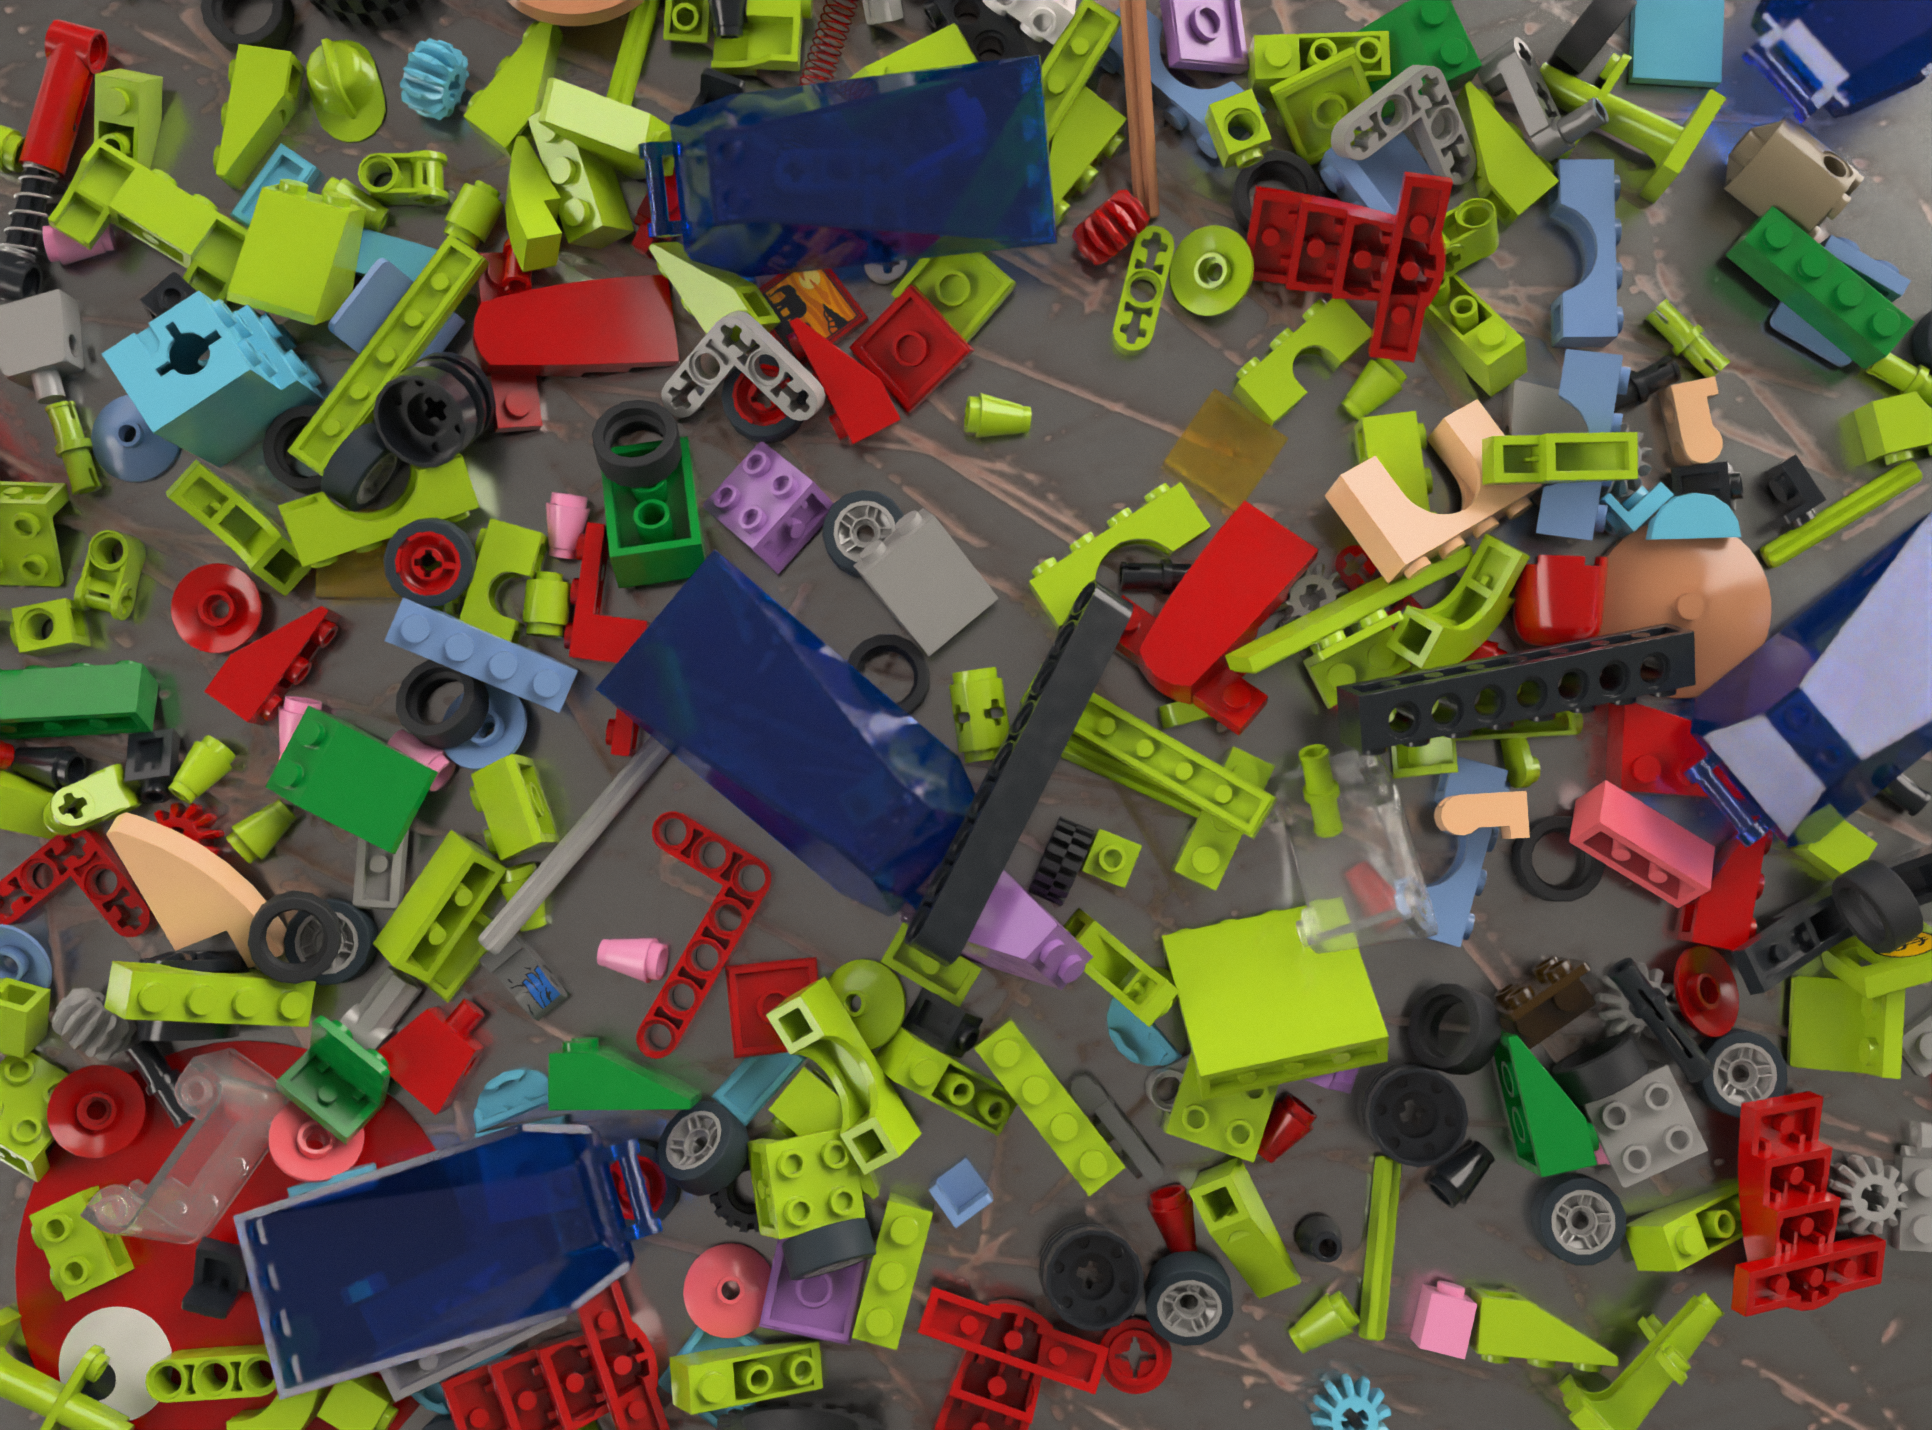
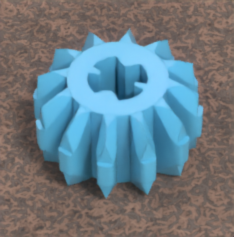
M431 38L426 41H419L415 51L408 54L407 65L402 68L404 70V76L400 82V88L403 89L401 93L402 102L408 104V108L415 110L417 114L427 118L432 117L441 120L445 116L449 117L453 113L454 107L461 104V95L466 91L465 82L469 77V71L466 70L468 66L467 57L462 55L461 50L454 48L452 44L445 41H436Z
M1343 1373L1340 1378L1341 1387L1338 1388L1330 1380H1325L1324 1386L1329 1393L1328 1397L1323 1395H1314L1313 1397L1315 1405L1322 1409L1311 1414L1313 1424L1321 1426L1319 1430H1389L1381 1421L1391 1416V1409L1388 1405L1380 1404L1385 1394L1379 1387L1370 1389V1381L1365 1376L1357 1379L1353 1386L1351 1377L1347 1373ZM1352 1408L1359 1417L1355 1421L1350 1422L1343 1414L1346 1409Z

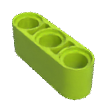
M258 1344L178 1350L150 1367L146 1374V1389L152 1398L165 1403L268 1395L281 1385L282 1345ZM260 1360H265L273 1366L275 1372L274 1379H268L260 1372ZM214 1363L225 1367L228 1373V1382H222L215 1376L213 1370ZM169 1366L176 1368L181 1374V1385H176L170 1380L168 1376Z

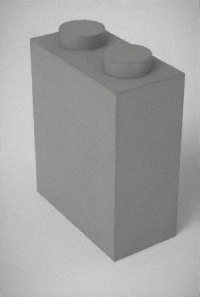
M922 508L918 512L914 510L904 515L896 523V531L884 541L876 540L869 544L860 553L859 557L861 560L853 566L917 646L930 656L999 598L937 518Z

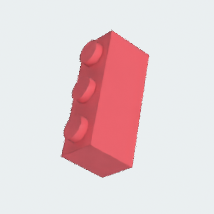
M1607 780L1575 800L1569 843L1677 908L1711 890L1715 851L1713 845Z

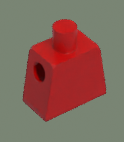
M466 998L458 1004L450 1015L438 1006L428 1008L380 1047L377 1052L387 1061L390 1077L434 1115L440 1114L451 1106L485 1048L481 1042L470 1034L484 1018L485 1013Z

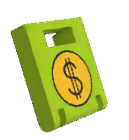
M1923 921V931L1916 938L1891 953H1878L1868 948L1856 936L1847 938L1822 953L1823 965L1867 999L1932 981V926ZM1865 959L1871 965L1861 967L1860 961Z

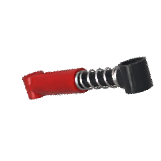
M57 19L49 25L46 32L44 44L47 63L18 160L26 170V173L18 178L22 184L21 190L14 194L17 204L15 210L9 212L12 218L10 227L4 229L7 235L6 242L0 244V300L14 302L39 295L41 292L43 278L41 267L34 260L36 259L34 251H39L35 248L38 234H42V231L39 230L43 217H48L44 213L48 199L53 200L49 194L53 182H58L54 178H64L66 175L94 74L100 73L107 62L109 43L107 35L102 30Z

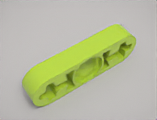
M1148 226L1137 235L1112 331V341L1119 352L1128 356L1139 355L1149 347L1174 252V239L1169 231L1160 226ZM1151 239H1157L1160 241L1159 248L1166 250V253L1158 252L1153 270L1144 268L1148 249L1141 247V245H1149ZM1135 265H1138V266H1140L1141 268H1140V269H1135ZM1161 270V271H1162V274L1159 275V274L1156 273L1155 271ZM1138 280H1147L1154 285L1156 295L1148 302H1139L1131 295V285ZM1127 307L1132 311L1125 312L1124 308ZM1133 311L1136 313H1151L1150 318L1142 314L1138 327V332L1145 335V338L1137 337L1135 344L1126 342L1127 335L1120 332V329L1128 330Z

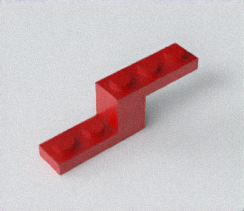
M587 522L586 534L580 533L577 540L576 558L582 561L580 577L574 578L571 584L570 603L576 606L573 623L568 622L565 628L564 648L569 649V657L576 661L622 667V673L615 674L613 679L612 700L618 701L615 719L610 718L608 720L605 742L606 745L612 746L611 755L632 758L637 752L649 664L647 654L650 653L654 626L644 620L601 615L609 562L607 526L605 524Z

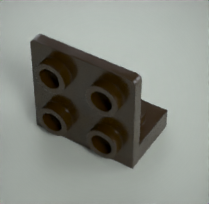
M1551 956L1538 963L1531 970L1534 976L1521 985L1515 981L1500 989L1494 995L1497 1001L1493 1004L1498 1010L1502 1031L1517 1035L1530 1050L1595 1006L1597 1002L1580 979L1581 976L1591 970L1586 961L1563 957L1557 960L1555 956Z

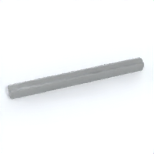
M656 733L648 738L481 933L478 941L485 949L494 955L499 954L670 754L672 748L666 739Z

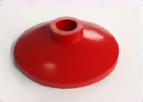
M222 563L206 564L189 572L177 585L171 601V617L180 637L195 649L208 653H226L243 646L258 629L263 612L262 597L253 579L239 568ZM226 602L229 606V612L224 618H219L216 609L219 604Z
M1698 945L1686 949L1678 958L1674 971V990L1680 1011L1688 1024L1699 1034L1706 1037L1725 1035L1734 1026L1739 1011V993L1733 972L1726 960L1711 947Z
M109 1065L85 1066L68 1074L52 1092L47 1107L48 1126L57 1143L68 1152L86 1158L106 1157L124 1149L140 1132L146 1114L145 1097L137 1081L127 1072ZM95 1101L102 1102L105 1106V1113L98 1119L88 1117L86 1112L88 1105Z

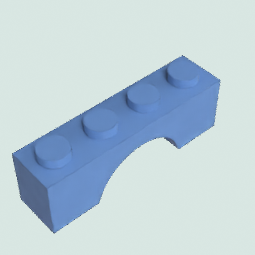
M1120 7L1114 13L1119 17H1121ZM1147 10L1152 101L1163 110L1164 118L1178 130L1185 128L1197 139L1196 143L1199 148L1209 157L1216 159L1219 156L1204 121L1208 106L1211 103L1241 93L1244 90L1233 81L1213 89H1196L1176 80L1164 66L1160 55L1159 43L1163 31V22ZM1120 28L1099 64L1108 72L1114 74L1117 71L1125 78L1122 30ZM1257 102L1264 118L1267 109ZM1234 126L1228 129L1229 134L1236 140L1244 141L1250 138V134L1243 127Z
M1560 159L1553 167L1554 176L1559 182L1548 193L1549 217L1567 225L1577 235L1584 250L1585 267L1579 284L1562 292L1551 303V347H1606L1621 333L1624 321L1623 309L1621 306H1617V290L1621 287L1623 277L1622 265L1620 262H1616V246L1619 245L1622 234L1621 220L1615 218V202L1618 201L1621 190L1620 176L1614 175V159Z
M1566 349L1558 394L1559 399L1565 401L1580 413L1589 433L1620 432L1623 414L1614 413L1617 394H1627L1631 367H1622L1623 355ZM1612 481L1557 483L1543 487L1536 533L1593 541L1594 532H1604L1608 508L1607 505H1599L1601 487H1611Z
M407 598L402 599L384 640L558 713L562 709L578 671L576 667L490 634L431 606H423Z
M1457 756L1458 772L1440 775L1433 801L1438 804L1444 798L1455 795L1510 792L1511 785L1509 782H1506L1508 770ZM1482 827L1476 829L1471 834L1458 836L1457 853L1448 871L1432 883L1409 888L1404 907L1405 914L1401 918L1398 931L1455 947H1461L1462 940L1469 939L1475 921V915L1470 913L1474 895L1480 896L1483 891L1487 871L1482 869L1486 851L1492 852L1495 847L1499 832L1498 827Z

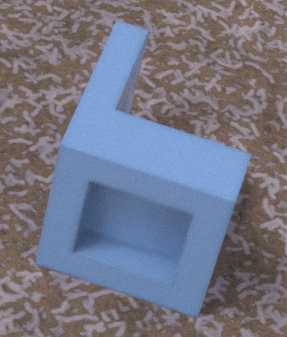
M964 1156L929 1182V1192L955 1228L959 1227L993 1201L992 1190L967 1156Z

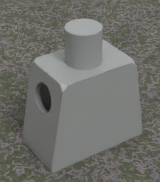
M60 289L0 305L1 371L8 380L22 387L33 385L37 402L40 404H52L64 400L66 396L61 377L80 372L84 368L78 301Z
M1515 380L1504 390L1501 430L1504 435L1587 433L1588 428L1580 413L1574 407L1559 399L1558 389ZM1542 484V486L1535 493H1542L1543 487H1545L1546 484Z

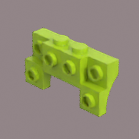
M747 0L746 16L748 23H744L742 28L743 37L716 38V29L713 27L715 35L711 69L724 74L757 76V69L800 71L804 19H812L813 0Z
M99 138L95 140L81 159L71 184L48 218L51 227L89 250L93 248L109 224L113 223L187 268L182 278L196 291H201L214 302L220 298L225 304L228 302L226 300L227 292L248 231L219 213L217 207L206 197L200 194H194L193 196L177 187L176 181L167 173L156 168L153 171L149 170Z

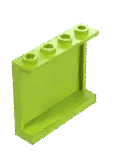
M1341 898L1329 901L1317 900L1306 906L1287 910H1270L1262 915L1239 920L1227 919L1215 925L1196 929L1184 928L1172 934L1162 936L1164 962L1166 966H1169L1173 985L1179 990L1176 996L1197 1069L1198 1087L1202 1101L1388 1061L1389 1035Z

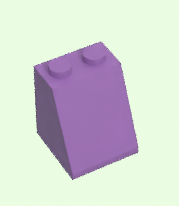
M1003 870L961 952V955L972 962L1062 990L1069 982L1076 980L1083 973L1085 965L1093 958L1005 870Z

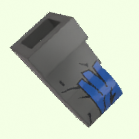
M520 931L515 934L499 954L494 955L488 951L479 959L490 974L494 973L527 1014L537 1021L541 1020L567 998L566 991L552 974L553 971Z

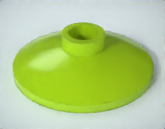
M1219 225L1204 226L1187 235L1178 245L1170 265V283L1179 303L1190 312L1202 316L1221 315L1236 307L1247 294L1253 279L1254 262L1250 247L1236 231ZM1221 265L1223 268L1222 275L1219 280L1215 281L1213 277L1214 270Z
M859 959L839 967L827 981L869 1049L874 1050L885 1045L896 1035L905 1016L906 997L901 981L889 967L874 960ZM855 996H859L861 999V1007L857 1012H853L851 1008V1003Z

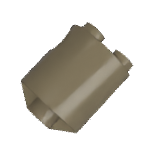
M1784 116L1778 122L1757 127L1752 126L1728 154L1726 184L1723 189L1758 217L1771 206H1774L1814 239L1821 230L1818 226L1827 217L1833 220L1850 202L1851 197L1849 196L1860 185L1864 177L1790 117Z

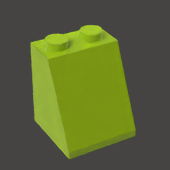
M280 179V184L262 187L226 300L245 306L248 304L252 308L311 325H317L332 319L353 291L366 208L351 204L352 198L342 193L324 191L323 195L309 192L308 184L296 180Z

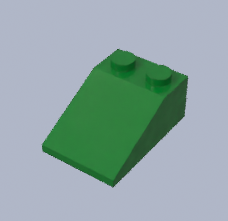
M1410 0L1357 31H1389L1391 75L1386 79L1368 82L1373 94L1412 65L1435 66L1440 69L1452 93L1463 88L1469 81L1472 82L1482 66L1451 0ZM1421 78L1422 84L1426 83L1425 78ZM1419 89L1418 94L1423 95L1422 90ZM1388 100L1384 104L1381 112L1382 119L1394 118L1395 105L1392 100Z
M688 436L680 437L682 456L677 468L666 479L652 486L640 488L620 486L606 478L601 470L609 556L618 588L708 575ZM663 440L612 447L611 451L618 456L640 457L653 452Z
M308 705L265 787L296 806L389 853L396 854L438 772L348 721Z
M1501 1030L1500 1042L1494 1053L1493 1062L1518 1165L1540 1177L1597 1165L1594 1151L1599 1150V1141L1592 1123H1587L1584 1115L1522 1040L1515 1034Z
M599 1037L571 1038V1041L562 1042V1048L549 1053L548 1111L691 1109L702 1099L701 1089L612 1045H599Z

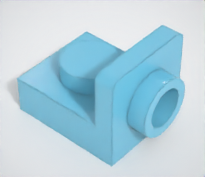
M1662 482L1649 490L1641 486L1621 504L1610 493H1607L1599 499V505L1608 506L1604 530L1612 535L1617 534L1620 538L1633 533L1674 494Z

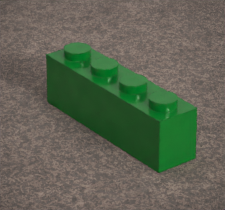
M1771 206L1758 217L1725 254L1726 257L1863 369L1887 357L1915 323V321L1774 206Z
M130 660L118 661L113 665L74 663L70 667L48 668L41 665H30L25 667V669H0V740L152 732L159 683L143 663Z

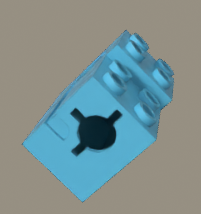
M201 291L195 292L149 322L150 326L139 334L132 333L102 353V356L154 434L219 468L264 440L265 433L273 420L289 408L304 405L314 407L325 400L316 387L322 383L319 376L306 360L302 362L293 351L298 345L283 324L277 325L267 312L261 315L248 304L232 313L220 298L214 302ZM210 349L209 359L199 360V358L207 350Z

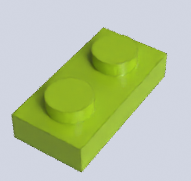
M903 922L880 962L932 993L960 1007L982 967L961 955L950 966L946 967L905 943V934L909 924Z

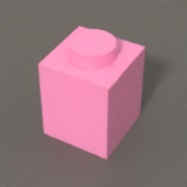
M1438 1281L1437 1287L1422 1284L1410 1339L1420 1349L1465 1359L1477 1303L1464 1294V1287L1446 1281Z

